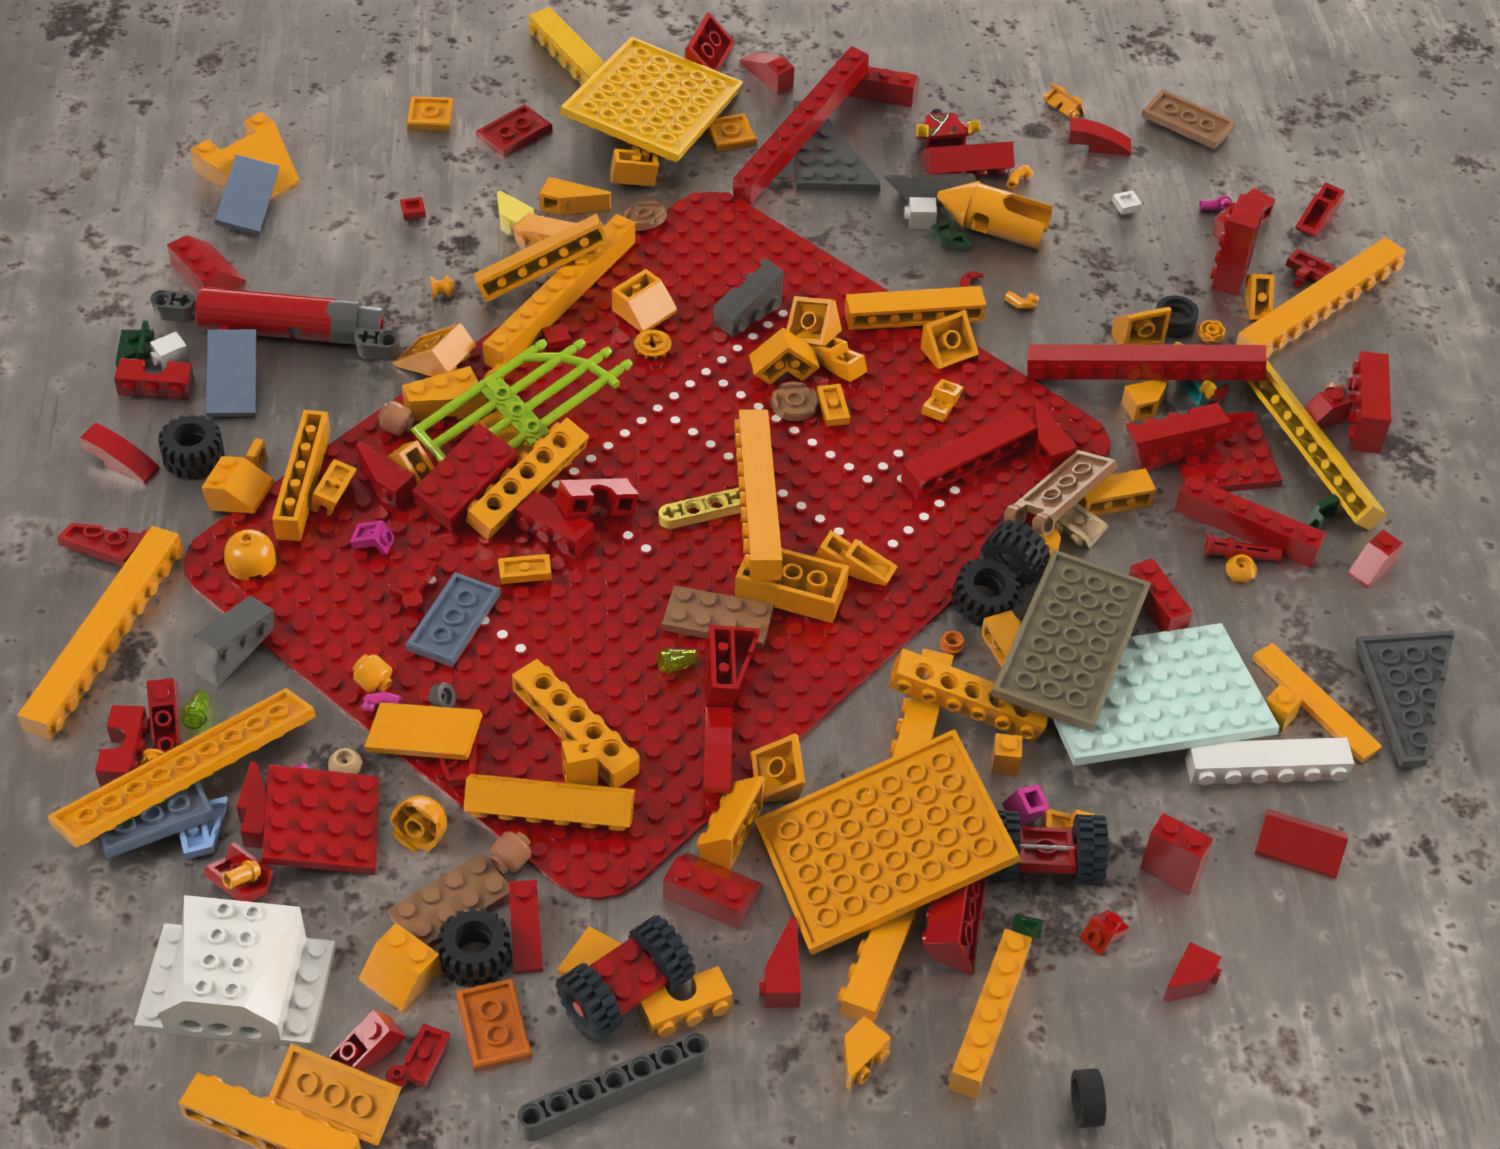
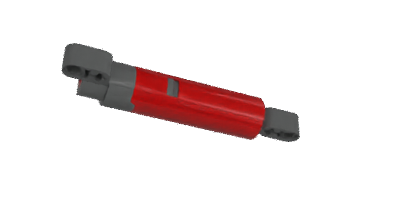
M203 287L198 292L196 301L189 292L157 290L150 297L153 310L158 319L176 322H192L196 320V325L202 331L218 330V328L227 325L230 330L256 329V336L354 344L359 356L366 359L392 361L401 355L397 333L392 330H385L386 322L383 308L363 306L361 301Z

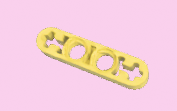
M739 488L666 504L659 510V524L664 528L674 529L741 513ZM718 502L721 503L723 507L713 508L711 507V504ZM697 508L700 512L691 514L687 510Z

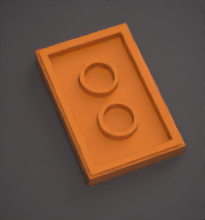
M513 978L455 991L474 1072L532 1059V1051Z

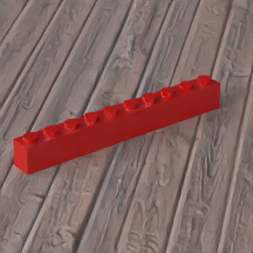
M853 46L844 53L734 176V197L743 200L749 205L753 204L868 73L869 54Z
M1029 344L1027 374L1028 379L1266 381V345Z

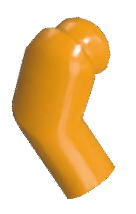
M1022 165L1013 170L1008 178L1007 187L1015 189L1022 176L1027 180L1029 177H1032L1034 171L1030 169L1029 165Z
M1008 291L1004 300L1017 309H1034L1038 306L1039 296L1029 293L1027 298H1021L1014 292Z

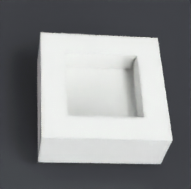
M1133 190L1113 195L1112 202L1121 215L1141 211L1142 203Z

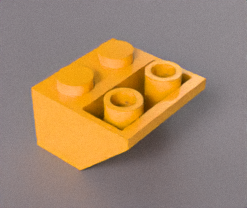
M647 269L612 289V310L640 332L652 329L677 313V308L662 280Z

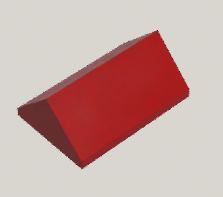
M707 12L685 48V58L719 71L735 41L710 12Z
M1266 809L1255 854L1336 879L1348 842V835L1339 830Z

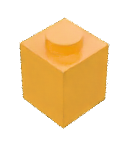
M1282 684L1265 701L1279 725L1280 732L1296 718L1303 699Z
M996 733L992 749L991 774L1018 776L1022 759V736Z

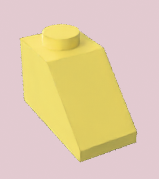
M498 191L497 203L500 230L515 238L512 227L529 213L534 214V208L502 191Z

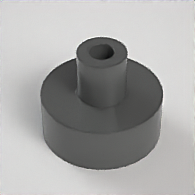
M446 682L435 684L428 695V702L435 707L452 708L456 702L455 690L451 684Z

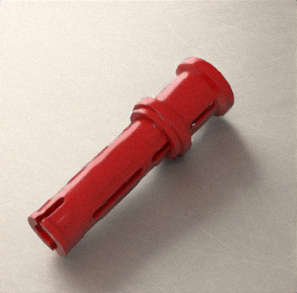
M1207 534L1204 543V556L1213 554L1230 559L1235 555H1247L1251 559L1279 563L1282 557V548L1236 542L1233 537L1223 539Z

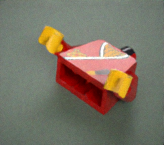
M934 109L925 116V122L916 125L915 138L919 141L924 139L925 149L965 145L967 136L973 135L975 132H981L980 121H968L966 125L958 119L955 113H943L940 109Z

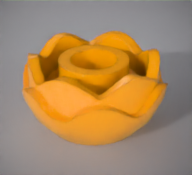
M1205 320L1198 326V336L1205 344L1215 345L1226 337V329L1218 320Z
M1235 555L1227 561L1226 573L1235 582L1247 583L1252 578H1255L1257 566L1249 556Z

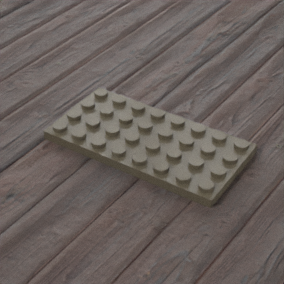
M1054 550L994 684L991 696L1093 732L1151 583Z

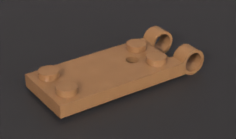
M1077 450L1016 503L1009 505L1004 512V521L1012 520L1014 523L1019 521L1023 524L1026 514L1029 512L1036 515L1032 522L1033 530L1040 534L1049 535L1059 518L1118 468L1116 460Z

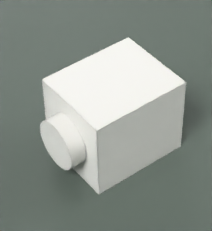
M909 197V205L904 208V219L908 220L909 229H930L932 225L936 224V198Z
M177 332L150 342L152 348L150 358L155 366L159 365L162 371L166 368L168 361L190 362L187 345Z

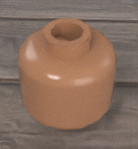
M394 400L388 404L384 403L377 417V421H380V428L396 436H401L405 431L410 432L415 419L411 418L412 410L410 407Z
M507 831L490 847L492 855L490 860L503 873L508 871L512 873L517 872L531 857V849L528 846L531 842L522 832L515 834Z

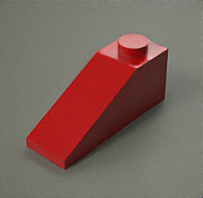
M755 52L739 59L741 65L776 94L794 86L795 67L782 56Z
M361 441L356 443L358 461L377 496L382 502L398 508L413 495L412 490L416 487L415 474Z
M537 880L508 882L514 974L543 972Z
M796 917L790 918L765 966L764 979H759L758 981L759 997H764L765 1008L800 1007L801 984Z

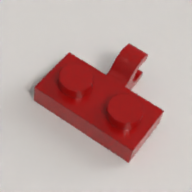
M1299 248L1287 258L1285 266L1296 271L1295 276L1297 278L1293 281L1292 285L1298 288L1304 285L1308 277L1317 282L1337 268Z

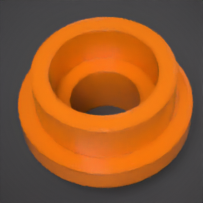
M947 631L940 638L939 646L944 653L957 655L963 652L965 640L961 633Z

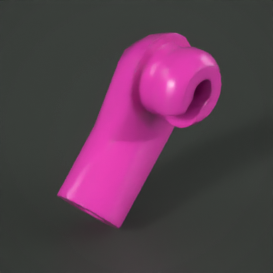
M1225 195L1213 200H1200L1199 209L1200 211L1227 210L1230 204H1232V200Z

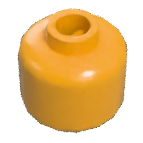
M365 654L352 668L354 671L353 680L367 693L385 691L392 683L390 679L392 668L378 655L372 654L368 656Z

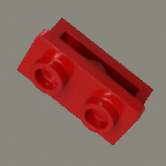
M233 842L228 846L226 857L205 867L204 876L237 901L252 902L268 893L273 871ZM246 860L258 863L261 874L257 877L256 881H247L233 889H227L223 884V872L241 866Z

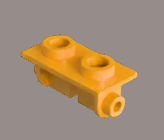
M1050 83L1051 91L1046 92L1043 96L1046 104L1054 109H1057L1062 104L1059 112L1070 119L1071 117L1078 118L1080 113L1085 115L1083 101L1079 97H1073L1062 86Z

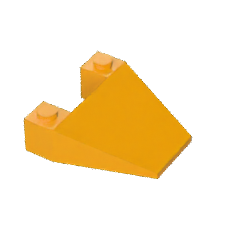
M259 112L244 120L246 137L222 150L210 140L190 148L194 170L205 179L225 187L236 154L279 166L271 198L300 183L275 122L263 112Z

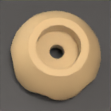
M341 748L330 756L328 769L334 772L358 774L363 761L360 754L355 750Z

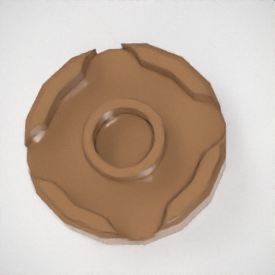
M655 201L641 202L638 204L639 207L636 208L631 206L623 214V217L635 222V231L655 228L662 224L667 217L665 206Z
M783 383L776 391H773L771 407L775 414L785 420H807L817 411L818 395L813 388H807L804 383Z

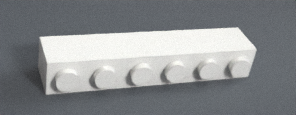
M1347 738L1233 741L1188 748L1185 756L1190 783L1201 785L1250 782L1257 784L1264 782L1287 783L1291 781L1314 782L1317 780L1341 781L1349 779L1355 764Z

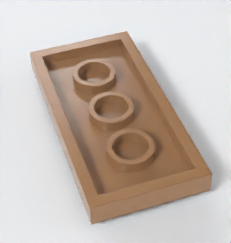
M1163 89L1149 102L1141 114V117L1151 122L1157 123L1212 149L1217 148L1234 129L1236 123L1234 120Z
M674 585L662 622V630L706 639L709 624L758 628L761 631L755 648L763 649L774 604Z
M481 852L387 910L388 917L394 924L397 923L432 948L438 944L437 937L438 933H440V927L443 923L447 924L449 916L456 917L457 911L463 909L464 912H468L469 908L475 907V911H480L481 908L487 909V912L493 910L509 900V884Z

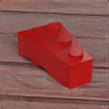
M709 624L704 643L706 706L733 708L761 629Z

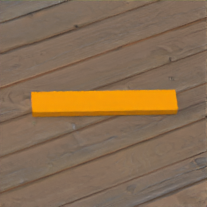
M1271 643L1253 655L1252 660L1278 685H1284L1303 698L1300 706L1334 738L1348 739L1352 755L1361 764L1381 751L1383 746L1276 645Z

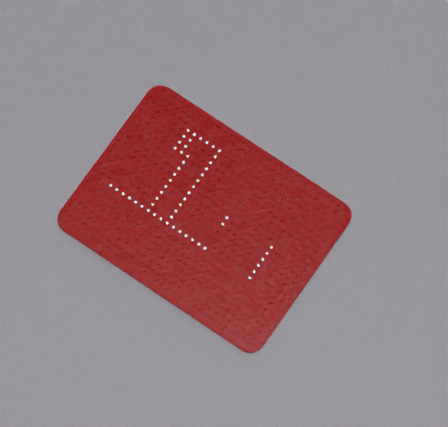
M693 192L688 197L679 200L666 209L667 217L662 224L652 229L635 231V243L551 325L564 323L571 337V345L580 339L585 341L586 345L581 350H577L573 356L588 360L603 348L609 347L612 350L611 355L597 364L607 372L620 365L624 360L630 359L633 363L630 369L623 371L616 378L620 381V385L617 388L613 389L609 384L605 385L547 426L550 430L555 423L559 422L561 424L566 418H569L588 434L589 438L586 448L571 461L570 465L560 471L539 491V494L555 502L560 480L627 478L639 493L634 515L611 516L602 507H591L589 517L583 518L594 523V541L577 558L561 552L549 543L541 541L537 536L528 531L521 530L516 525V514L487 540L466 522V519L453 532L449 531L416 506L413 495L398 508L382 502L358 461L356 443L361 441L387 457L402 445L418 440L434 467L439 462L411 430L410 432L405 431L401 436H396L381 429L380 421H377L380 408L327 445L316 487L334 459L357 468L337 505L334 506V511L330 516L326 515L327 508L322 505L317 513L309 509L301 541L275 538L272 518L283 483V476L273 483L255 514L231 512L195 538L188 546L183 559L187 581L198 594L223 614L250 595L273 609L274 629L260 644L368 732L371 730L380 704L376 705L374 712L362 710L361 706L364 701L362 698L370 693H367L353 680L354 671L352 668L363 655H378L391 666L392 675L390 679L392 683L384 692L402 696V704L433 706L428 702V695L432 686L444 682L451 684L456 693V702L452 708L480 710L483 715L477 731L478 775L565 783L562 768L561 741L563 740L513 692L512 674L532 661L538 659L544 666H549L561 682L567 683L571 692L577 698H582L594 714L601 716L605 725L611 731H616L622 741L629 748H634L640 757L639 774L619 787L635 790L633 817L630 827H625L623 831L608 829V825L597 824V828L582 827L579 822H570V825H556L553 823V820L542 819V822L534 823L526 821V817L515 816L514 820L499 819L497 814H487V817H472L497 838L507 831L515 834L522 832L531 842L528 845L531 849V857L527 862L556 886L578 898L604 900L619 897L635 888L709 822L714 811L718 812L720 808L719 804L723 793L703 792L706 707H708L706 706L705 638L663 631L662 622L674 585L735 597L736 575L745 555L743 554L742 523L746 522H741V513L674 529H667L659 524V510L666 504L739 488L734 434V419H739V410H768L781 548L814 556L831 530L851 544L857 539L898 567L886 586L863 581L848 575L847 587L833 623L774 607L763 649L755 648L732 708L731 786L736 781L754 777L750 752L795 733L798 735L799 740L802 739L951 605L953 585L962 566L967 564L969 560L974 559L976 561L982 553L980 550L984 542L996 526L1004 521L1006 508L1016 503L1051 473L1037 459L1034 443L917 499L901 481L904 463L1019 409L1032 421L1036 400H1039L1044 408L1049 410L1053 419L1062 426L1066 435L1075 442L1076 451L1080 450L1107 458L1110 456L1111 440L1101 422L1034 380L1028 379L1026 375L977 346L978 355L937 369L921 349L924 325L849 330L845 316L846 294L890 291L753 206L732 196L729 192ZM766 258L784 271L782 305L777 310L764 316L760 321L747 327L745 331L731 337L713 323L714 305L733 287L738 289L746 281L744 277L749 272L753 274L762 265L759 262ZM644 269H647L662 280L677 308V313L650 329L662 331L671 339L670 352H667L665 357L658 356L656 360L654 357L646 359L644 355H638L637 350L634 349V340L641 332L612 310V289ZM794 296L831 299L836 301L842 329L835 337L847 341L849 350L864 355L868 372L849 382L835 375L818 362L820 368L803 381L787 371L769 385L754 375L749 355L780 329H787ZM500 326L475 342L477 346L470 351L471 356L467 360L459 362L456 365L457 370L470 366L478 382L484 379L485 374L492 370V367L484 364L483 342ZM541 335L532 345L534 346L536 342L544 339L543 335ZM651 341V347L655 348L656 346ZM570 345L549 349L546 346L543 350L538 351V353H560ZM524 362L505 375L504 381L511 387L545 362ZM561 363L516 395L526 403L577 366ZM587 371L534 408L532 412L539 420L599 379V377ZM941 379L963 386L962 393L943 422L921 414L923 405L932 396L933 388ZM788 382L804 383L807 388H813L816 393L817 386L840 384L850 414V424L826 427L819 400L817 411L807 420H785L775 414L771 407L772 393L780 385ZM403 393L393 400L404 405ZM457 416L444 417L427 429L425 433L434 440L463 419H458ZM415 421L414 424H413V427L416 426V425H417L418 423H420L421 421ZM474 424L441 446L442 452L447 456L474 428ZM510 490L505 491L507 494H515ZM716 502L712 503L711 507L721 508L723 505ZM488 506L491 510H498L495 506ZM697 508L687 510L691 514L700 512ZM1028 512L1023 524H1027L1032 528V522L1036 515ZM383 520L395 536L389 553L386 555H382L376 546L354 549L350 543L357 524ZM248 529L258 530L268 536L273 543L276 553V564L273 570L264 577L260 574L249 577V580L237 579L229 574L225 565L224 547L229 538L235 533ZM549 554L552 580L501 584L499 558ZM414 555L436 562L438 570L422 591L423 603L419 608L407 609L404 607L402 600L390 596L391 587ZM454 572L500 588L501 595L452 668L407 651L405 644ZM397 755L464 810L466 785L449 787L438 758ZM598 775V786L610 787Z

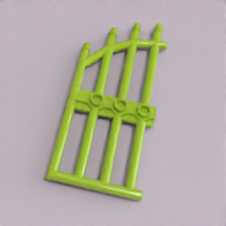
M542 339L410 430L440 463L446 457L440 449L441 446L497 409L504 418L488 430L497 435L512 425L519 435L507 442V444L514 449L524 442L532 446L539 438L543 437L545 439V436L549 434L550 430L547 426L605 385L609 384L613 389L617 388L620 385V381L616 378L623 371L630 369L633 363L630 359L624 360L620 365L607 372L597 364L611 355L612 350L609 347L603 348L599 353H596L587 360L573 356L577 350H581L586 345L583 339L575 341L573 345L568 346L560 353H538V351L543 350L547 346V342ZM524 362H545L511 387L502 379V377ZM561 363L577 366L526 403L516 395ZM587 371L599 377V379L539 420L532 412L534 408ZM482 392L489 400L485 405L434 440L425 433L431 426Z

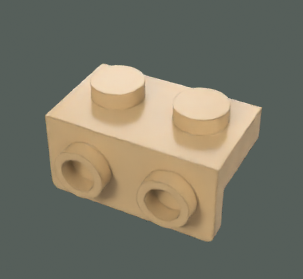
M1077 503L1055 522L1054 528L1059 533L1064 531L1070 535V540L1077 546L1081 547L1084 545L1090 549L1108 528V525Z

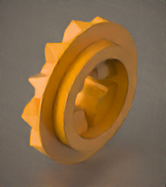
M659 330L643 331L636 336L634 349L637 350L638 355H644L646 359L654 357L656 360L658 356L665 357L666 353L670 352L671 339L666 333ZM651 341L656 346L655 348L651 347Z

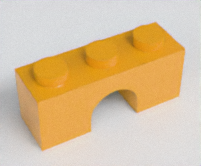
M719 966L692 976L691 991L694 996L688 1000L679 1001L672 998L664 986L638 1004V1012L651 1039L667 1037L673 1034L675 1030L686 1026H695L706 1018L721 1016L729 1009H732L733 993Z

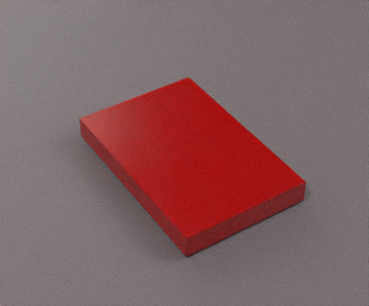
M524 104L477 130L476 137L501 156L506 157L552 131L553 126L549 121Z

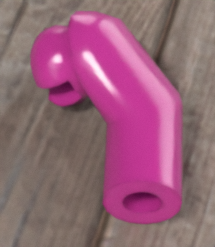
M384 691L366 694L362 698L364 701L361 707L362 710L374 712L376 705L380 704V702L402 704V696Z

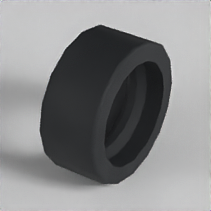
M1172 295L1162 298L1157 303L1156 308L1170 307L1171 312L1181 313L1188 318L1186 320L1170 318L1166 335L1184 337L1195 330L1199 310L1192 300L1183 296Z
M1099 1069L1073 1070L1071 1074V1102L1078 1127L1103 1126L1106 1122V1093Z

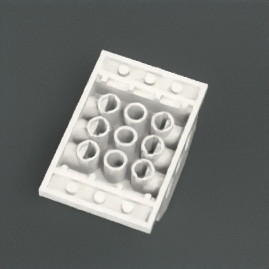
M184 895L182 925L164 923L134 1023L135 1030L290 1046L292 1043L311 1049L336 949L335 941L306 938L300 907Z

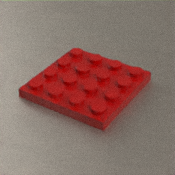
M1255 411L1225 414L1230 421L1232 438L1175 461L1183 483L1188 476H1192L1228 492L1281 487L1283 481Z
M269 764L261 864L374 875L377 856L379 776Z

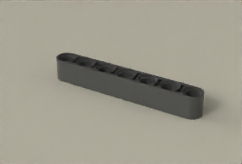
M698 1032L687 1034L525 1103L517 1113L519 1135L526 1141L539 1140L703 1069L709 1059L708 1038ZM694 1049H697V1050H700V1051H702V1052H700V1053H692V1052H690V1051H691V1050H694ZM672 1061L674 1064L666 1065L663 1062ZM640 1072H644V1073H646V1074H648V1075H646V1076H644V1077H640V1076H637L636 1074H637V1073H640ZM611 1084H618V1085H620L619 1088H615V1089H614V1088H610V1087H608V1086H610ZM583 1096L593 1097L591 1100L581 1099ZM559 1107L566 1109L563 1112L553 1111L555 1108ZM531 1119L538 1121L535 1124L531 1125L525 1123L526 1121Z

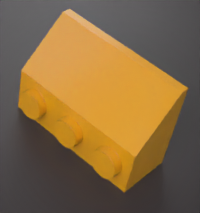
M757 776L736 781L731 786V793H723L718 812L714 811L709 819L707 832H702L699 836L697 848H699L700 858L731 870L756 823L754 819L758 818L763 810L764 777Z

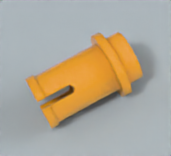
M246 860L241 866L223 872L222 881L227 889H233L247 881H256L257 877L261 874V870L257 862Z

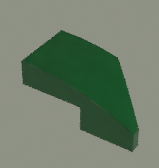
M950 219L932 225L930 228L933 237L943 247L969 250L972 247L963 231L958 232Z
M1335 494L1322 499L1314 506L1304 523L1321 530L1324 520L1335 516L1340 499Z
M1015 914L1012 931L1040 939L1043 920Z

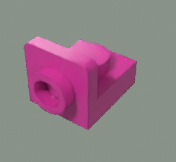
M383 520L357 524L350 543L354 549L376 546L382 555H386L389 553L395 536Z

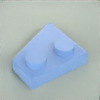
M227 796L209 800L216 819L179 832L185 860L214 853L229 807Z

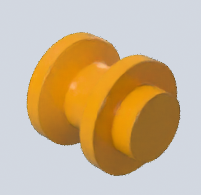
M445 275L444 279L436 281L434 276L430 277L433 300L437 299L438 294H445L447 298H451V293H455L454 279H449V275Z

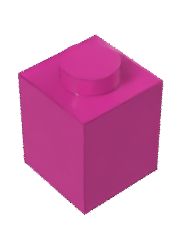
M1039 784L1017 789L1002 803L1005 811L1019 812L1021 826L1035 822L1050 809Z

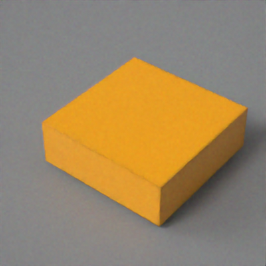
M255 438L246 454V459L260 469L267 458L264 440Z

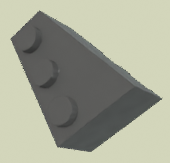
M766 258L759 262L762 265L753 274L749 272L744 277L746 281L738 289L733 287L714 305L713 323L731 337L745 331L747 327L760 321L764 316L777 310L782 305L784 271Z
M250 595L194 635L195 673L219 688L274 629V610Z

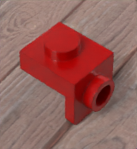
M1107 910L1090 919L1080 936V940L1096 954L1102 955L1110 943L1124 937L1130 927L1123 922L1118 914Z

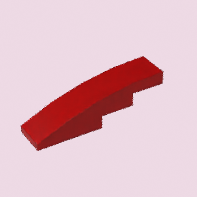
M706 707L703 792L731 793L732 707Z

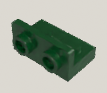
M143 320L141 330H121L115 362L116 367H118L120 358L141 359L145 361V365L147 360L151 359L150 342L154 341V330L149 328L148 320Z

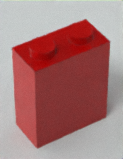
M1162 813L1150 832L1140 869L1190 895L1202 876L1214 839Z

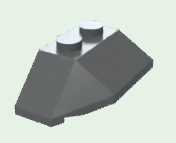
M972 173L886 175V181L908 202L909 197L936 198V206L945 207L937 198L938 191L972 183L975 181V175Z

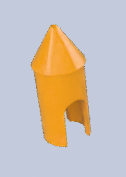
M980 181L941 190L937 194L939 201L963 229L966 227L1038 251L1043 232L1047 233L1054 208L1053 205L980 183Z

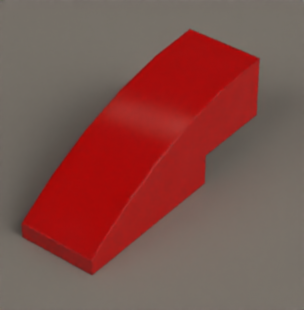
M1071 117L1068 136L1069 144L1088 145V152L1131 156V139L1123 133L1096 121Z
M1325 182L1319 193L1315 194L1295 229L1316 237L1328 224L1343 202L1345 190Z
M97 422L80 437L85 452L103 459L105 467L144 485L160 469L157 463L134 444Z
M256 762L250 763L236 808L239 821L242 823L240 834L243 847L262 849L266 790L262 774Z

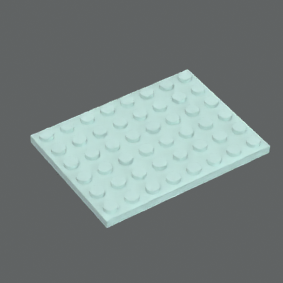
M1222 623L1130 636L1093 732L1052 718L1073 766L1278 735L1279 731L1278 723Z

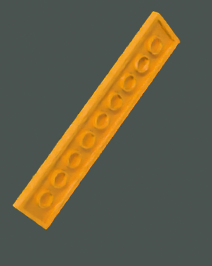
M285 688L48 815L49 823L75 848L87 844L93 838L114 829L122 822L138 816L144 810L155 804L162 803L166 798L189 788L190 785L211 776L217 770L235 763L239 758L250 752L257 751L261 746L282 737L285 733L298 726L304 725L307 721L316 717L314 707Z

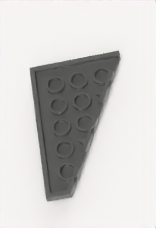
M793 101V110L802 101ZM829 118L795 155L796 190L880 191L881 184L878 178Z
M1454 630L1357 637L1355 642L1400 768L1426 766L1428 762L1455 636Z

